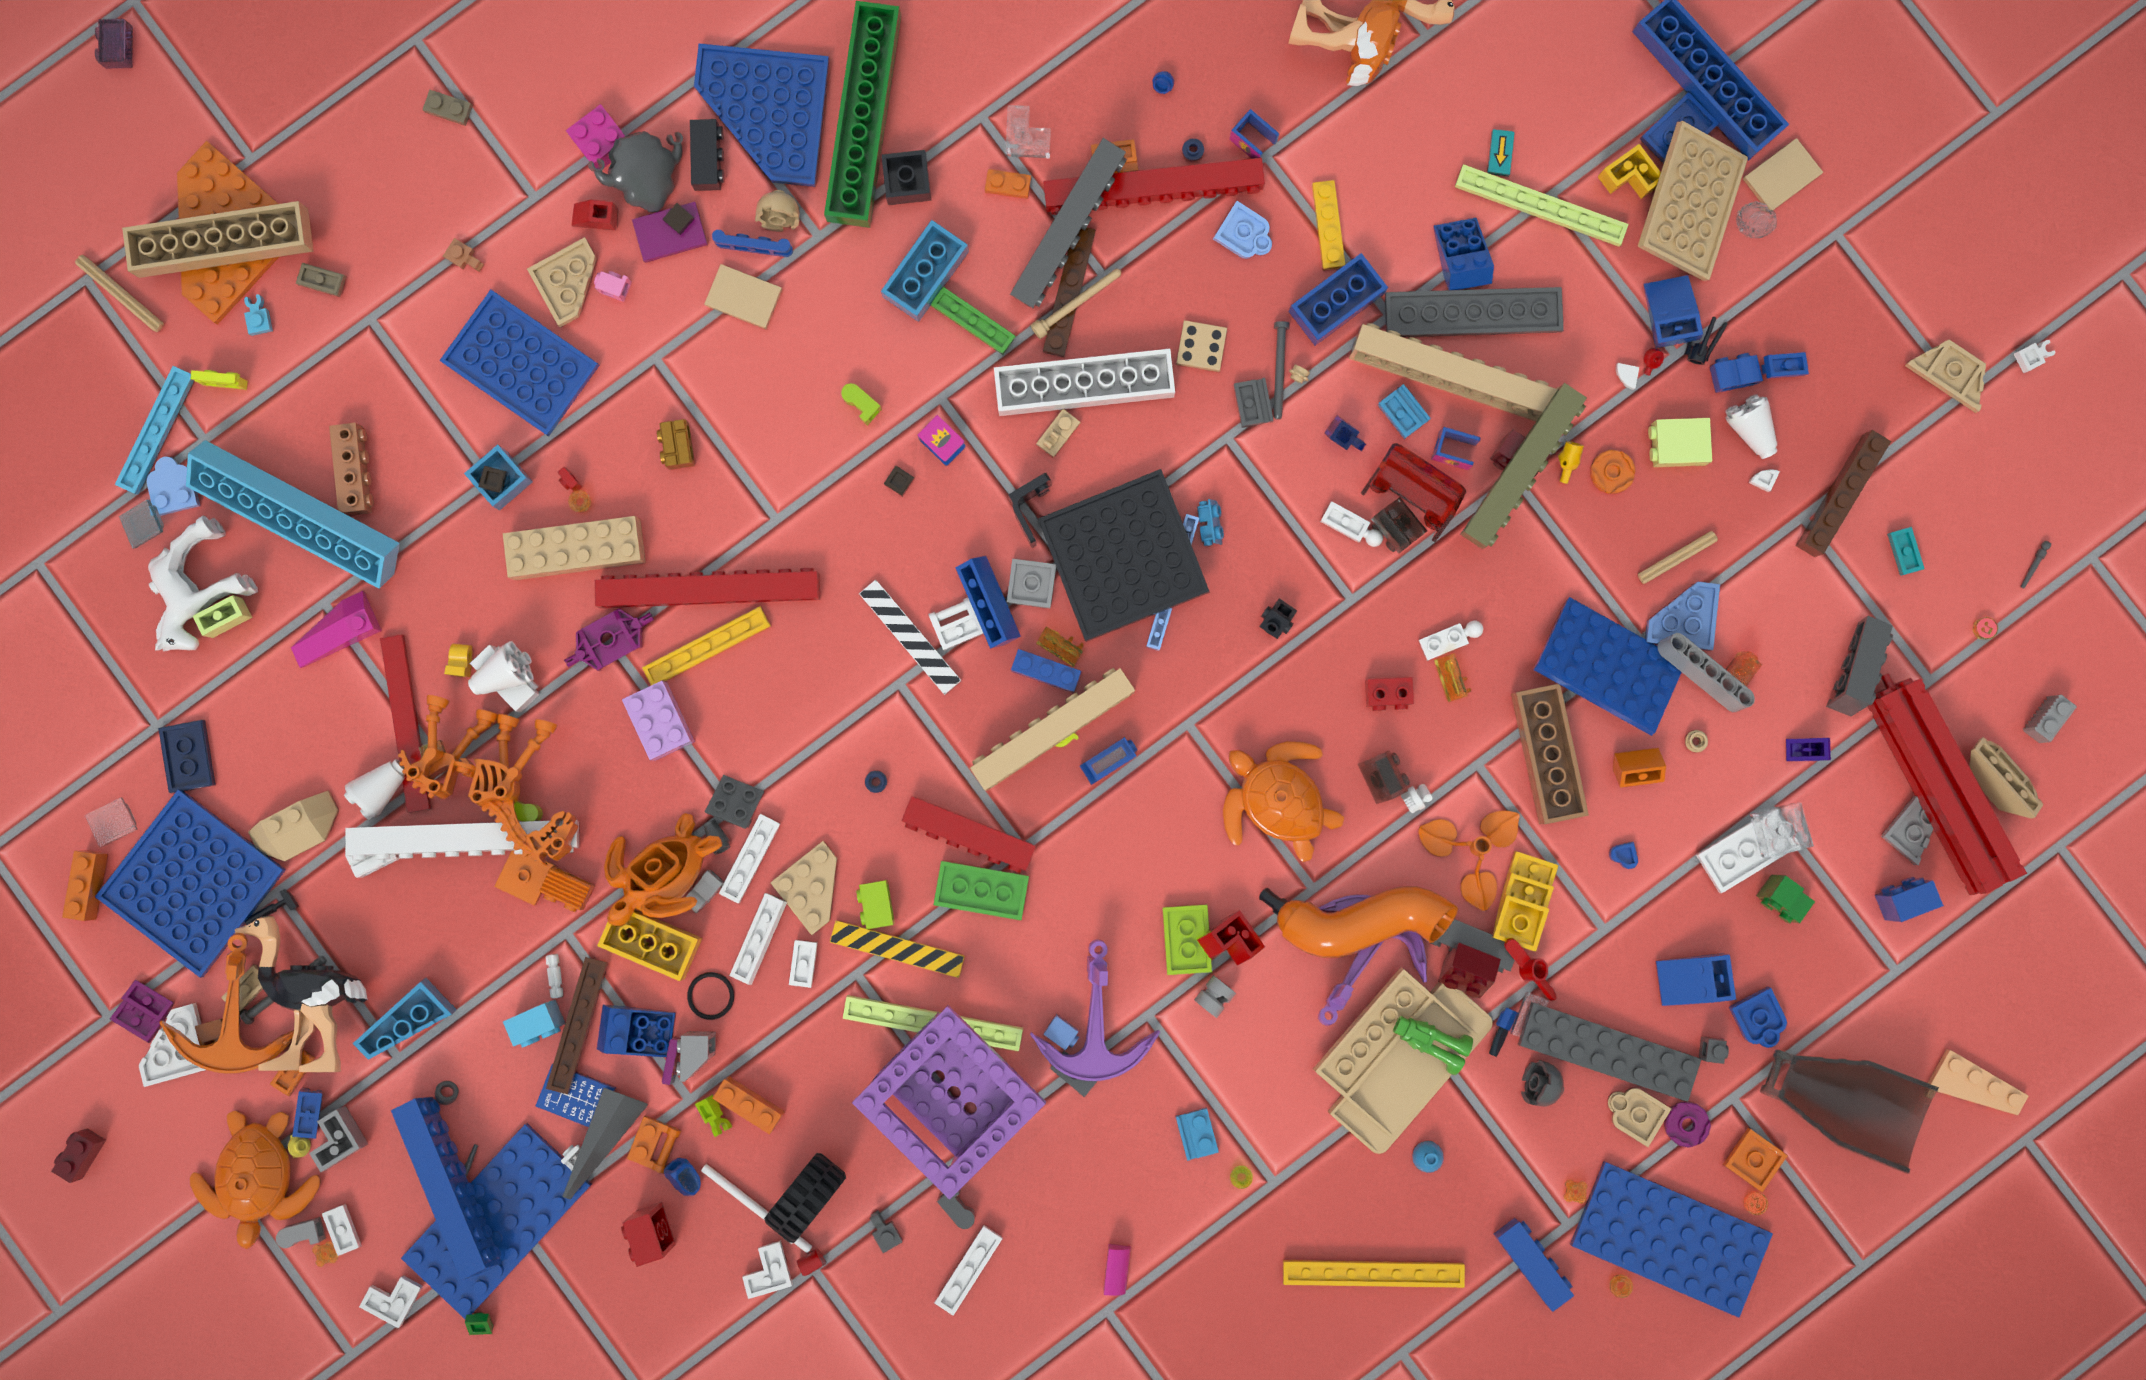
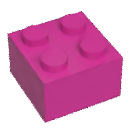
M601 104L566 130L588 161H593L595 168L599 166L598 158L604 161V168L611 163L608 154L614 146V141L625 137Z

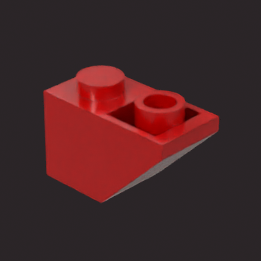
M587 200L575 203L572 226L616 231L618 208L611 201Z

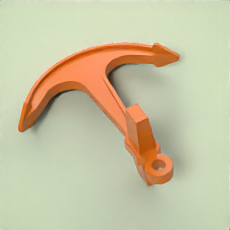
M234 933L230 936L227 943L228 948L231 950L226 956L225 969L226 980H229L219 1038L210 1045H198L193 1043L181 1031L163 1020L159 1022L169 1041L179 1054L192 1064L217 1073H242L258 1068L259 1064L276 1058L289 1045L294 1034V1030L261 1048H252L241 1040L240 977L245 973L247 956L245 948L248 943L247 937L242 933ZM238 939L242 942V945L236 946L233 941Z

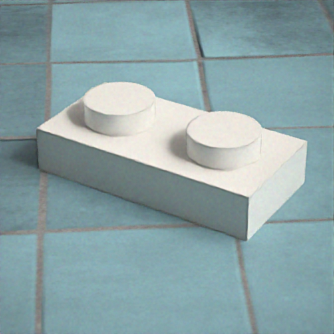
M795 940L789 985L812 987L818 942Z
M346 1204L322 1213L337 1256L362 1246Z

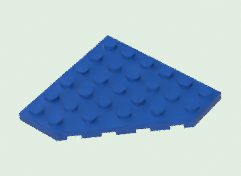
M699 43L694 87L772 183L816 187L829 56Z

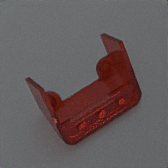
M1397 443L1391 445L1361 491V494L1365 495L1369 488L1375 493H1386L1388 490H1391L1425 513L1424 521L1426 526L1436 530L1432 538L1434 542L1437 541L1453 519L1466 494V489L1459 482Z

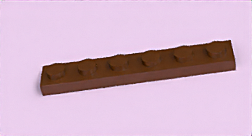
M1086 228L1085 231L1080 229L1077 234L1080 237L1078 243L1073 250L1071 248L1068 249L1067 256L1069 257L1064 264L1052 314L1080 295L1096 233L1095 229ZM1076 309L1049 327L1050 330L1047 332L1043 353L1065 357Z
M589 957L584 959L546 1086L548 1090L567 1095L570 1094L608 966L607 962Z

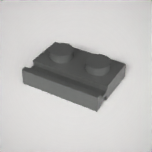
M1265 378L1234 383L1233 387L1241 428L1274 421Z

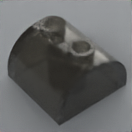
M1401 497L1371 519L1373 521V529L1379 530L1387 539L1386 545L1392 552L1397 551L1398 554L1427 532L1426 528Z
M1390 750L1358 763L1376 804L1394 799L1409 791L1407 788L1410 784L1409 779L1405 773L1401 774L1397 767L1400 764L1399 757L1396 753L1391 754Z

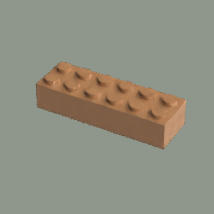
M1555 684L1512 693V702L1539 824H1549L1589 816L1561 685Z

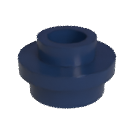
M1189 139L1183 144L1182 153L1186 159L1196 161L1203 156L1204 146L1198 139ZM1195 146L1197 151L1191 152L1189 148Z
M872 771L865 778V786L870 792H882L887 786V778L880 771ZM876 777L880 779L878 786L872 784V780Z

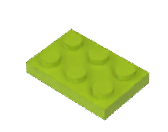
M1207 904L1162 907L1167 975L1212 972L1211 958L1208 957L1197 941L1209 931Z

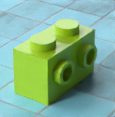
M888 880L859 885L860 889L856 890L857 900L863 906L860 918L862 925H866V930L894 925L895 921Z

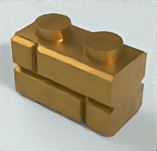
M686 419L659 423L660 429L657 430L658 442L663 445V451H660L662 465L665 464L669 470L695 466L689 422Z

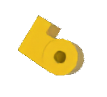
M453 643L450 646L448 665L445 667L444 674L460 677L471 676L472 665L470 663L472 662L473 654L471 645Z

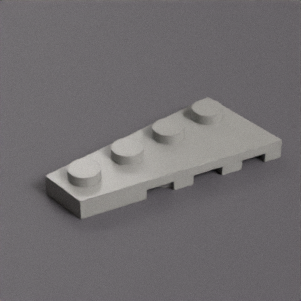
M1915 795L1881 837L1914 865H1919L1923 850L1927 848L1930 842L1929 838L1933 827L1924 813L1925 811L1922 809L1918 797Z

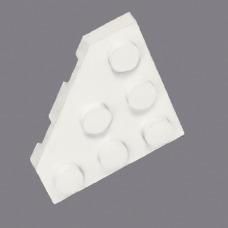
M197 1003L172 1009L166 1017V1023L181 1031L193 1043L199 1045L195 1026L202 1023ZM163 1028L159 1029L150 1045L148 1053L138 1065L144 1087L206 1070L192 1064L179 1054L169 1041Z

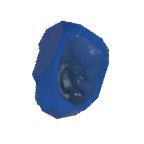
M677 1158L664 1168L665 1177L684 1196H694L699 1191L701 1186L700 1176L687 1159Z

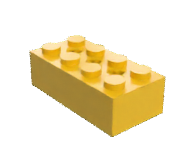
M634 909L630 920L623 926H615L607 922L597 946L673 979L682 981L686 978L702 938L657 918L648 917ZM632 929L633 937L628 938L626 930ZM652 937L654 945L649 947V943L646 940ZM673 946L675 954L668 955L670 951H667V947Z

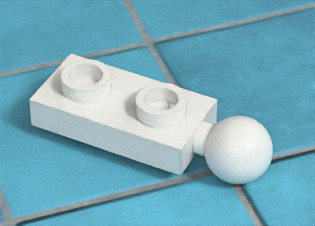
M1332 501L1320 521L1358 543L1362 537L1372 547L1379 546L1383 541V534L1379 530L1367 529L1370 524L1369 521Z
M1473 620L1466 625L1465 629L1459 623L1418 641L1428 661L1469 644L1467 637H1480L1484 628L1479 621Z

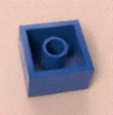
M1923 877L1904 879L1901 881L1902 885L1894 887V885L1886 886L1881 889V893L1875 895L1884 920L1904 922L1944 906L1934 881L1924 880Z

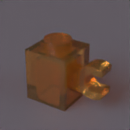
M1743 651L1736 654L1726 670L1747 686L1763 664L1758 661V657L1752 652Z

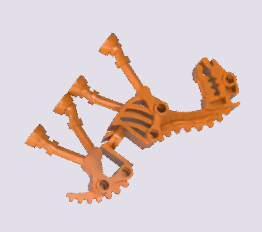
M427 695V705H429L428 710L430 711L429 715H426L425 720L428 722V748L425 750L422 759L412 765L404 750H401V753L398 754V757L402 758L399 765L405 768L402 770V773L407 775L406 780L409 782L414 781L412 787L415 789L420 787L421 794L429 792L428 797L431 799L434 796L446 799L449 795L453 794L458 773H462L465 777L473 778L468 797L472 802L482 807L481 810L483 812L490 810L489 816H497L495 822H502L503 825L500 830L508 833L506 840L514 842V850H523L522 855L524 857L530 854L532 855V860L538 861L545 866L548 865L545 862L547 855L553 860L558 861L570 853L572 849L571 841L578 829V825L575 824L577 818L573 814L564 811L558 812L552 816L551 821L542 829L527 834L519 823L514 804L518 802L520 795L519 780L522 778L521 770L535 750L538 751L541 748L540 744L547 738H550V734L555 732L558 725L549 721L535 719L537 736L534 739H529L527 748L515 765L509 768L508 742L511 740L509 732H512L513 728L517 727L520 719L477 709V725L466 730L467 734L452 754L445 753L437 749V723H440L438 714L442 713L443 709H446L450 701L442 697ZM497 720L499 724L498 729L501 730L496 740L499 742L500 763L484 759H474L476 765L474 766L468 759L460 758L473 739H478L480 737L479 734L490 728L491 724ZM447 771L444 785L434 780L438 775Z

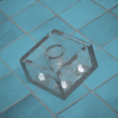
M1801 802L1790 803L1750 814L1761 857L1771 858L1814 846Z

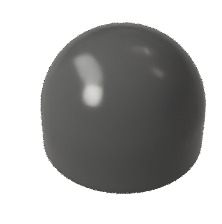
M451 1081L439 1083L435 1090L437 1102L442 1105L453 1103L459 1093L457 1085ZM445 1087H450L453 1090V1095L444 1097L440 1091Z

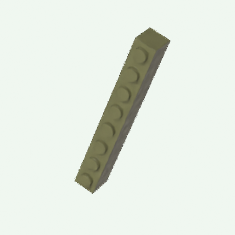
M1566 383L1558 388L1460 535L1481 549L1486 548L1488 545L1491 547L1498 538L1497 531L1500 527L1504 528L1511 519L1509 516L1513 508L1516 510L1522 503L1524 498L1521 495L1525 489L1529 491L1536 482L1534 476L1538 471L1541 473L1547 466L1549 461L1546 458L1550 452L1554 454L1561 445V442L1558 440L1562 434L1566 436L1574 425L1571 423L1575 416L1579 417L1584 411L1586 405L1583 403L1587 397Z

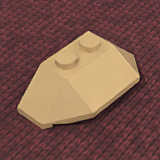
M1984 737L1980 738L1971 750L1970 769L1982 791L2001 811L2031 819L2036 817L2043 803L2038 799L2037 792L2030 779L1999 745L1992 741H1987Z
M326 791L298 801L257 823L248 833L254 845L261 852L282 861H287L326 841L339 809L330 791Z

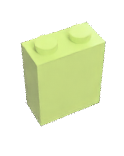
M1710 418L1662 419L1654 421L1649 426L1648 436L1649 439H1652L1649 457L1650 461H1653V467L1705 466L1712 462Z

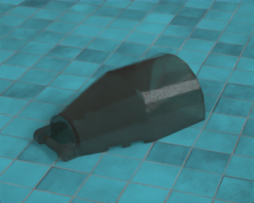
M1781 1050L1774 1051V1061L1766 1083L1760 1089L1761 1093L1780 1100L1836 1146L1909 1174V1162L1918 1133L1939 1087L1871 1061L1795 1056ZM1786 1062L1790 1065L1781 1090H1777L1774 1086L1782 1064Z

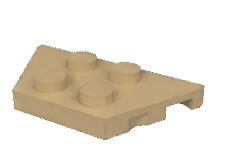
M1951 340L1943 342L1905 364L1907 368L1973 412L1977 413L1980 411V394L1983 392L1984 387L1983 376L1985 375L1986 363Z

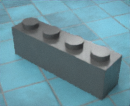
M1455 919L1438 940L1430 943L1438 947L1441 944L1450 947L1448 951L1451 952L1459 942L1500 958L1498 972L1503 973L1504 969L1511 971L1515 961L1504 948L1505 941L1493 938L1492 934Z

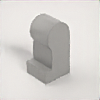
M707 870L701 880L686 896H692L697 899L696 905L692 908L696 914L711 901L724 884V881L712 870Z
M321 1217L289 1225L280 1230L276 1235V1242L281 1248H289L299 1241L309 1239L310 1245L326 1239Z

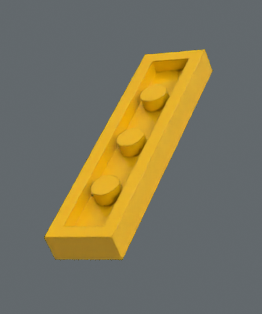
M1335 181L1312 183L1322 268L1323 270L1340 269L1345 265Z

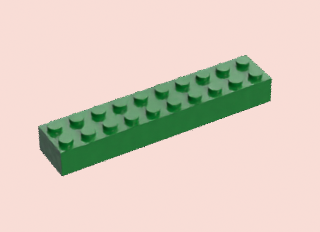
M856 1L824 211L827 222L867 228L871 226L901 23L899 6Z

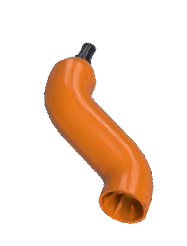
M1418 886L1389 889L1333 913L1324 912L1311 902L1300 900L1288 902L1286 899L1278 897L1269 888H1265L1259 896V899L1271 907L1273 913L1278 916L1277 923L1279 929L1283 932L1282 936L1296 948L1321 958H1339L1351 955L1407 931L1416 932L1429 943H1433L1450 927L1458 911L1457 906L1445 897Z

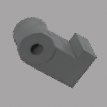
M961 1190L950 1200L942 1194L937 1199V1203L954 1223L961 1229L972 1227L976 1217L975 1212L971 1207L965 1206L958 1197Z

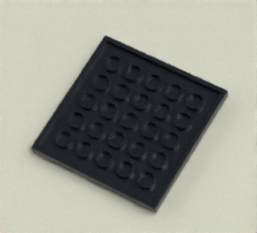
M1161 469L1038 518L1086 642L1210 593Z

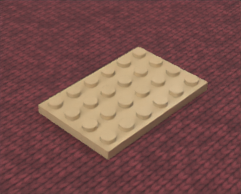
M1684 121L1677 122L1638 247L1703 281L1710 280L1748 157Z

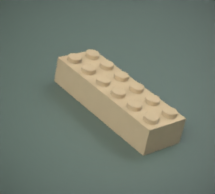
M636 516L503 533L507 576L513 580L646 563L641 520Z

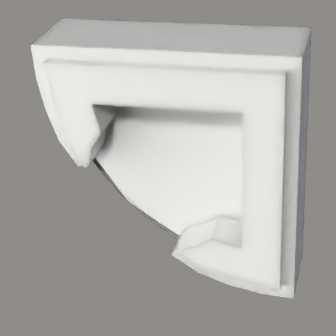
M1617 363L1616 374L1625 387L1634 390L1636 388L1639 367Z
M1773 469L1761 471L1755 474L1748 483L1770 492L1780 471Z

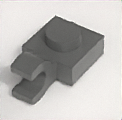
M879 1210L871 1214L870 1220L877 1229L872 1232V1235L882 1253L903 1242L893 1221L886 1224Z

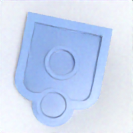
M1238 201L1235 202L1213 240L1244 259L1251 258L1254 254L1265 255L1272 247L1271 238L1267 235L1270 229L1268 221Z
M170 457L160 458L155 464V470L147 477L148 491L155 516L201 506L198 492L186 487L187 467L178 465Z

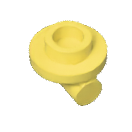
M290 1135L288 1151L292 1158L305 1156L311 1147L309 1138L292 1137Z

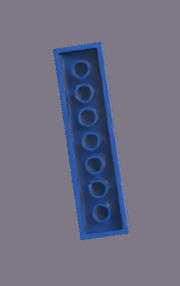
M1664 0L1645 16L1632 31L1687 93L1689 92L1719 122L1717 127L1743 155L1748 157V161L1789 125L1678 0Z
M433 1097L415 1098L391 1110V1113L460 1280L477 1276L501 1264V1252L494 1245L491 1238L492 1230L484 1221L483 1209L476 1202L474 1187L466 1178V1168L458 1159L456 1154L458 1152L457 1147L448 1135L449 1128L447 1123L441 1118L438 1102Z

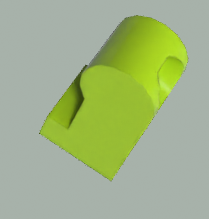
M846 384L842 388L841 395L846 404L855 406L862 412L859 417L868 426L882 410L881 406L855 384Z
M520 801L514 804L518 820L522 822L541 820L543 811L540 806L525 804Z

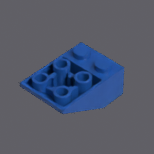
M1477 218L1434 225L1441 267L1448 290H1461L1492 284L1494 264Z
M1688 275L1643 284L1655 348L1701 339L1703 330L1700 314Z
M1717 953L1656 961L1662 1006L1736 1000L1730 954Z
M603 1005L597 1050L605 1054L667 1057L669 1042L673 1034L675 1013L628 1006Z

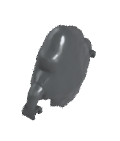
M646 131L627 135L614 141V146L608 154L611 161L608 174L602 171L605 163L600 158L597 159L598 168H595L593 161H589L588 167L603 185L622 191L625 201L631 206L641 207L648 212H658L663 208L667 197L673 192L675 187L671 175L676 164L682 158L681 142L683 136L681 133L675 132L676 142H674L672 135H667L666 141L674 146L671 152L662 147L658 137L650 135Z

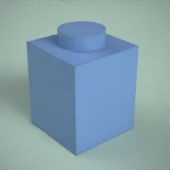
M1057 1014L1043 1034L1064 1050L1068 1046L1072 1048L1079 1039V1036H1077L1078 1029Z

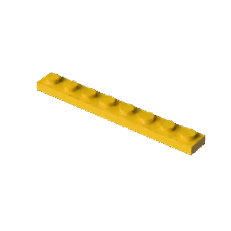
M1283 1260V1285L1465 1288V1264Z

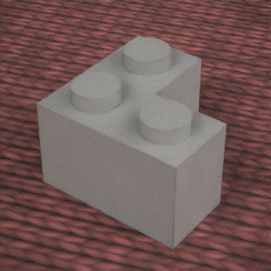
M346 1106L334 1110L317 1121L328 1142L309 1154L319 1171L323 1172L368 1145Z

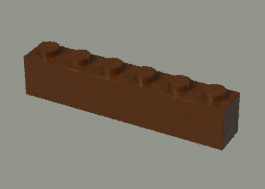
M1874 430L1861 436L1796 544L1798 548L1813 557L1825 553L1890 445L1891 441Z

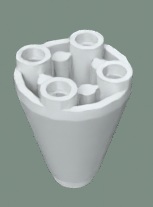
M1758 394L1747 398L1745 404L1739 407L1735 405L1725 411L1727 414L1725 418L1728 424L1755 454L1764 459L1778 451L1776 448L1777 441L1769 401L1767 397L1759 398Z
M509 641L502 645L472 675L471 679L468 680L469 687L474 694L479 695L525 685L534 680L529 665L532 663V660L527 652L522 653L512 641Z
M399 760L389 761L345 785V798L351 804L356 803L361 808L360 812L366 819L376 818L382 813L405 779V774L402 773V770L405 768L399 765Z

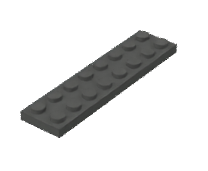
M1562 287L1385 293L1386 332L1388 330L1396 331L1401 334L1400 337L1561 333L1564 331Z
M1533 1002L1530 1004L1518 1042L1519 1046L1687 1102L1689 1101L1701 1063V1059Z

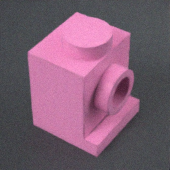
M602 271L601 273L598 272L594 281L595 288L599 293L622 302L625 301L632 283L627 276L623 275L622 277L612 271H609L608 274Z

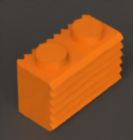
M551 867L539 892L545 894L543 898L554 903L557 900L565 903L564 908L576 912L577 909L584 910L595 885L558 867Z

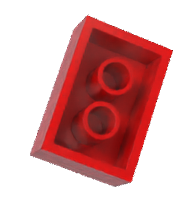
M662 1202L636 1210L623 1222L621 1227L622 1235L625 1240L628 1239L630 1245L628 1250L632 1262L635 1261L636 1267L664 1258L676 1245Z

